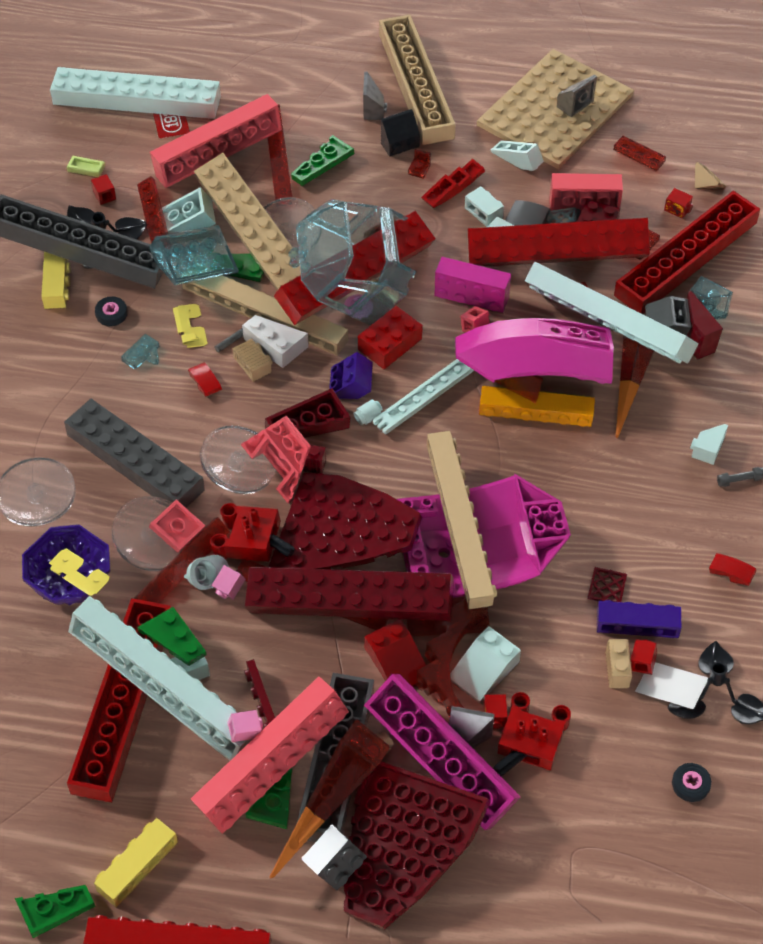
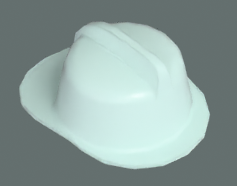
M219 555L201 557L194 560L188 566L184 578L188 579L189 583L199 590L213 588L211 585L224 565L229 567V565Z

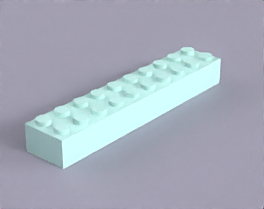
M65 67L57 68L50 88L53 105L215 119L221 98L219 81Z
M534 262L525 279V282L530 284L529 288L679 364L682 361L688 364L698 346L697 342L686 335L537 262Z
M89 596L73 612L68 630L69 633L229 761L250 742V740L232 742L227 723L230 715L237 713L232 706L223 703L216 693L208 691L198 679H193L188 675L182 666L174 664L167 654L159 652L149 640L139 636L133 627L124 624L118 615L110 613L99 600H94Z

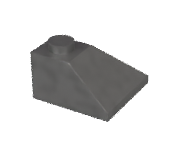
M364 72V120H381L384 118V113H387V103H384V96L369 73Z
M593 75L561 91L557 96V108L572 117L594 102L597 76Z
M452 706L449 725L472 748L492 737L494 714Z

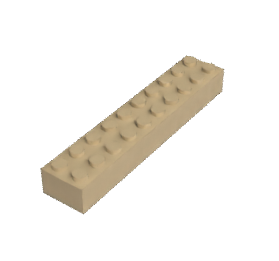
M411 15L379 20V36L408 110H413L422 145L455 139V122Z
M221 153L194 171L199 183L276 290L309 271L224 153Z

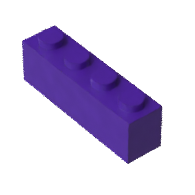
M611 600L599 601L598 633L679 638L682 623L681 607L670 604L654 605L652 603H623Z

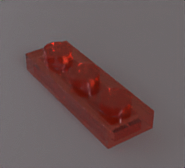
M622 136L614 144V151L655 171L666 161V156L625 136Z

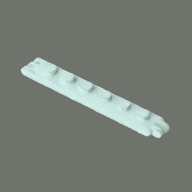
M456 359L375 417L372 423L377 425V428L382 430L385 435L474 370Z

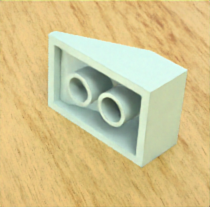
M201 187L157 210L160 235L162 237L200 232L216 224L212 199Z
M488 626L475 639L452 670L448 679L480 704L484 700L485 695H488L520 662L521 650Z

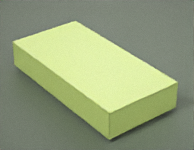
M72 156L67 166V171L99 177L105 168V162Z

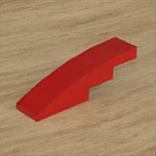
M471 159L463 168L458 167L449 176L445 174L421 198L432 208H435L468 187L485 172V169L474 159Z

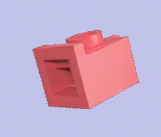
M476 306L460 316L462 331L465 333L477 327L490 324L489 311Z

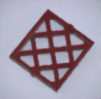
M595 567L587 599L605 601L613 596L616 599L613 602H621L627 574ZM599 572L607 573V575L602 577ZM595 575H597L599 579L594 581ZM613 575L621 576V578L616 580ZM610 577L613 582L607 584L604 579ZM623 580V584L621 587L618 582ZM602 581L605 586L599 589L596 584ZM616 584L619 589L613 592L610 587ZM593 586L596 588L594 592H592ZM608 589L610 594L605 596L602 591ZM619 592H621L620 598L616 596V594ZM599 593L602 596V598L595 597L593 595Z

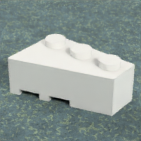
M254 315L242 325L244 340L253 339L255 343H259L263 353L269 355L271 360L282 368L308 348V333Z

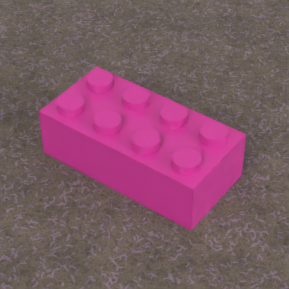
M441 257L435 271L434 296L503 313L509 299L511 273Z

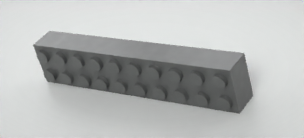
M2 194L0 195V237L154 289L167 267L169 250Z

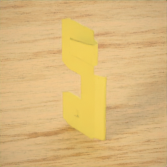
M180 305L173 308L178 334L184 332V335H181L183 345L191 348L208 344L204 328L191 327L190 318L201 316L199 305Z
M67 548L61 550L49 562L52 565L50 570L58 575H61L62 572L66 574L62 578L89 596L97 594L109 581L110 576L99 569L92 571L88 577H85L77 571L83 565L84 559Z

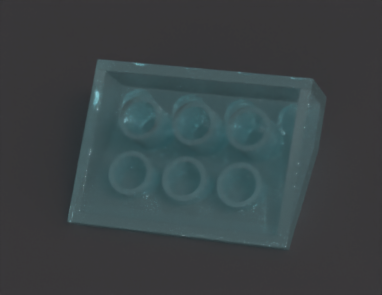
M219 225L156 236L149 246L156 264L174 285L239 272Z

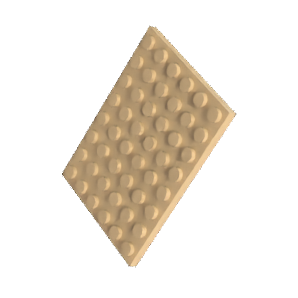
M552 49L477 120V126L505 141L538 144L544 162L560 169L633 96L634 90ZM593 75L597 76L594 102L572 117L557 108V96L561 91Z

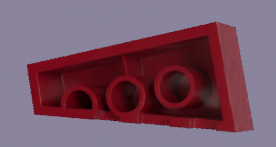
M332 388L265 418L266 429L287 416L304 438L349 429L351 419Z

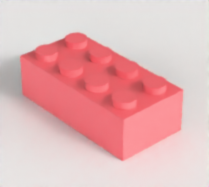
M552 173L549 195L550 213H573L575 209L582 211L587 199L620 208L623 192L622 174Z

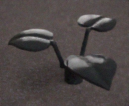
M71 205L68 206L67 210L68 217L106 229L108 225L113 232H118V234L136 240L142 235L147 226V222L141 219L124 217L115 222V229L109 220L105 219V215L102 212L94 213L91 209ZM83 265L84 268H88V269H91V268H92V267Z
M717 641L710 644L699 658V669L702 673L710 675V677L707 679V683L694 709L671 702L668 705V710L680 718L692 719L699 717L706 710V705L702 699L710 684L722 686L725 683L731 700L735 704L731 708L734 719L742 724H754L763 721V703L757 697L750 694H741L738 700L735 699L730 679L727 678V674L734 667V661L731 655Z

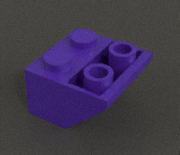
M356 352L331 367L330 389L334 390L339 399H359L370 393L373 362Z

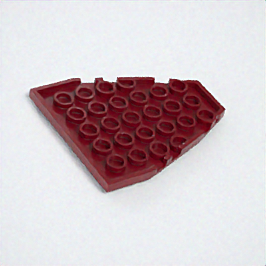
M303 473L279 537L293 546L295 551L291 557H287L275 549L268 568L327 570L337 566L349 568L375 562L374 558L386 555L388 558L395 556L397 553L411 551L422 516L420 512L389 494L341 475Z
M374 759L355 796V814L351 819V824L353 825L352 833L348 838L367 858L344 884V893L346 895L344 912L347 915L384 930L431 889L472 843L490 805V800Z

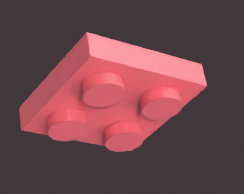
M176 499L150 523L149 528L179 553L206 525Z

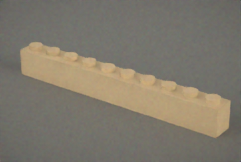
M192 263L181 276L182 289L246 317L252 318L254 315L306 332L308 333L309 344L338 356L348 342V329L343 326L334 324L316 315H312L294 325L274 297L257 291L248 285L236 282L234 279L222 276L218 272L208 270L201 265Z
M450 431L427 434V449L468 608L475 609L493 606L494 597H497L495 585L491 584V569L486 566L488 562L487 553L482 551L483 539L482 535L477 532L479 527L477 518L473 517V502L468 499L470 492L468 485L464 484V469H460V454H456V439L452 438Z

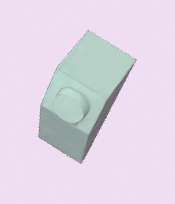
M500 141L491 149L493 154L523 170L534 171L544 162L538 144Z

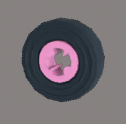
M115 296L101 299L95 306V316L102 325L116 326L125 321L128 309L121 298Z
M685 763L679 766L673 774V790L678 797L685 801H700L707 796L711 789L712 781L710 774L699 764ZM688 779H691L692 782L696 781L695 786L687 783Z

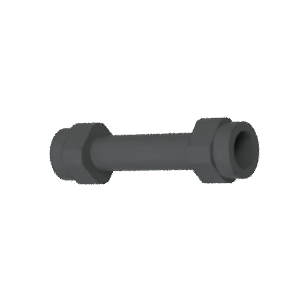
M763 467L752 468V471L732 475L722 473L717 475V483L720 487L730 486L732 482L754 479V481L763 479Z

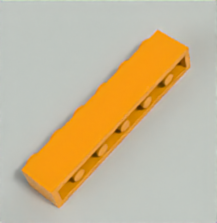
M482 386L479 415L592 427L595 397Z

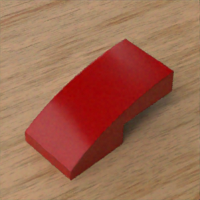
M205 362L188 369L189 375L197 383L198 389L205 397L222 390L219 381Z
M716 553L709 567L712 574L727 576L730 582L748 586L757 571L755 567L748 563Z

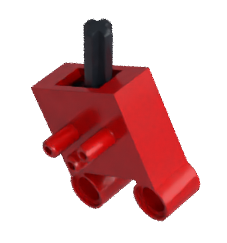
M227 503L221 507L220 513L223 524L226 528L232 529L229 539L225 534H216L210 539L214 555L222 556L224 559L269 562L273 548L287 557L293 555L295 548L277 537L281 523L278 509L236 506L234 503Z
M524 692L515 693L512 696L510 713L498 744V754L506 757L497 763L493 769L502 777L522 761L551 771L563 733L570 724L571 711L567 706L557 705L554 707L551 720L530 714L529 696ZM516 704H523L524 707H518ZM560 716L565 718V720H559L556 717Z

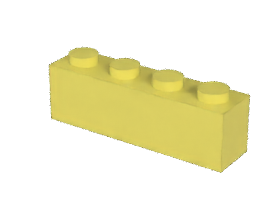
M44 252L42 280L44 309L66 308V300L70 298L69 290L67 289V287H70V277L68 276V273H71L70 262H68V259Z
M158 818L153 822H149L137 839H132L127 845V849L112 860L108 869L101 871L97 875L94 882L97 892L117 907L178 843L176 833Z

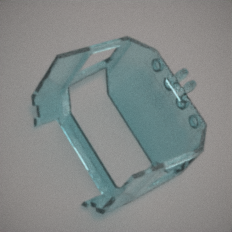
M330 199L296 225L298 247H294L289 251L288 254L291 258L289 265L293 268L300 265L301 280L317 301L371 326L407 296L410 278L414 279L416 274L415 270L399 262L394 219L405 221L408 217L387 207ZM348 212L356 213L357 215L349 221ZM382 229L386 263L379 281L344 279L353 259L352 244L355 245ZM338 286L366 291L350 307L327 297Z

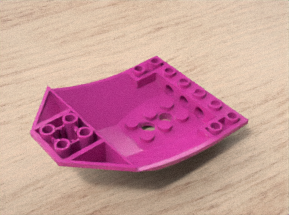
M526 318L493 322L477 327L455 338L456 359L493 383L495 380L511 377L556 375L576 377L579 380H592L600 384H612L614 345L610 328L559 319Z
M515 473L514 476L496 482L469 488L470 496L468 499L474 505L473 517H476L478 520L479 528L477 532L482 535V551L487 553L488 562L486 566L491 569V584L495 585L496 590L520 584L539 576L571 536L562 502ZM439 494L397 499L420 512L422 516L412 550L403 553L406 571L451 573L454 579L453 598L465 596ZM445 552L449 557L442 558L439 556V553Z

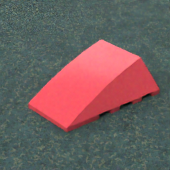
M285 416L243 442L241 446L252 459L261 454L265 455L283 478V481L276 490L289 504L311 445L290 419Z

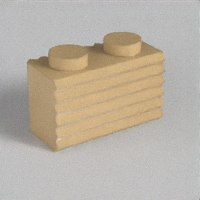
M249 339L232 348L233 358L253 382L272 372L270 356L265 355L261 345L255 343L253 339Z
M609 639L605 652L609 687L629 688L632 679L628 640Z

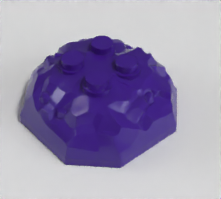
M79 524L50 527L22 554L23 581L43 599L53 604L71 605L82 603L89 597L88 594L63 579L62 577H65L66 574L62 572L61 575H58L50 570L52 565L49 562L61 550L67 548L84 559L83 565L77 571L85 577H88L92 571L97 569L107 575L110 573L109 545Z

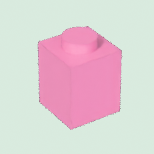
M224 565L211 586L216 589L215 594L223 599H226V597L234 599L246 579L240 573Z
M257 710L232 713L227 722L232 742L252 740L263 730V722L261 717H258Z

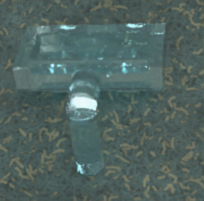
M144 334L121 356L122 362L135 370L145 360L154 365L159 364L157 350L160 347L159 342Z

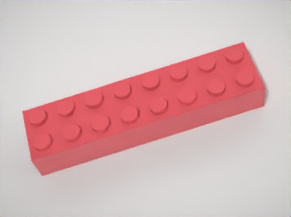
M266 94L151 151L150 155L157 179L167 188L195 174L194 171L221 153L229 157L281 131L278 104Z
M316 678L208 781L191 800L223 834L259 798L263 797L275 783L280 781L290 768L294 767L307 752L311 751L319 740L326 736L338 722L342 721L345 715L349 713L348 709L330 685L322 678Z

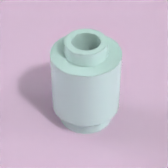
M371 399L358 407L353 414L360 425H367L380 415L383 409L378 401Z

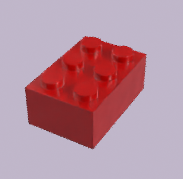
M395 306L358 335V350L385 370L422 340L423 325L398 306Z

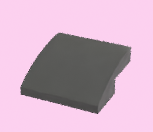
M515 200L505 221L514 226L544 224L550 213V208L529 201Z

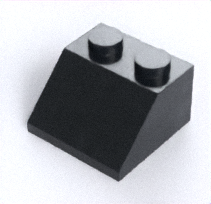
M412 109L381 119V145L389 157L420 147V132Z

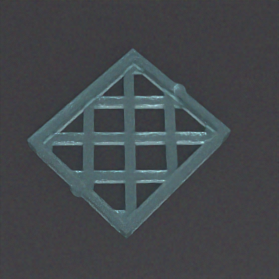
M576 207L550 211L548 216L552 218L548 221L546 219L544 224H550L554 219L556 220L555 223H564L562 220L565 218L569 219L565 223L575 222ZM560 214H562L563 217H561L560 219H558L557 216H559Z

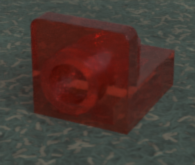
M415 149L414 159L408 169V175L424 179L431 166V153Z

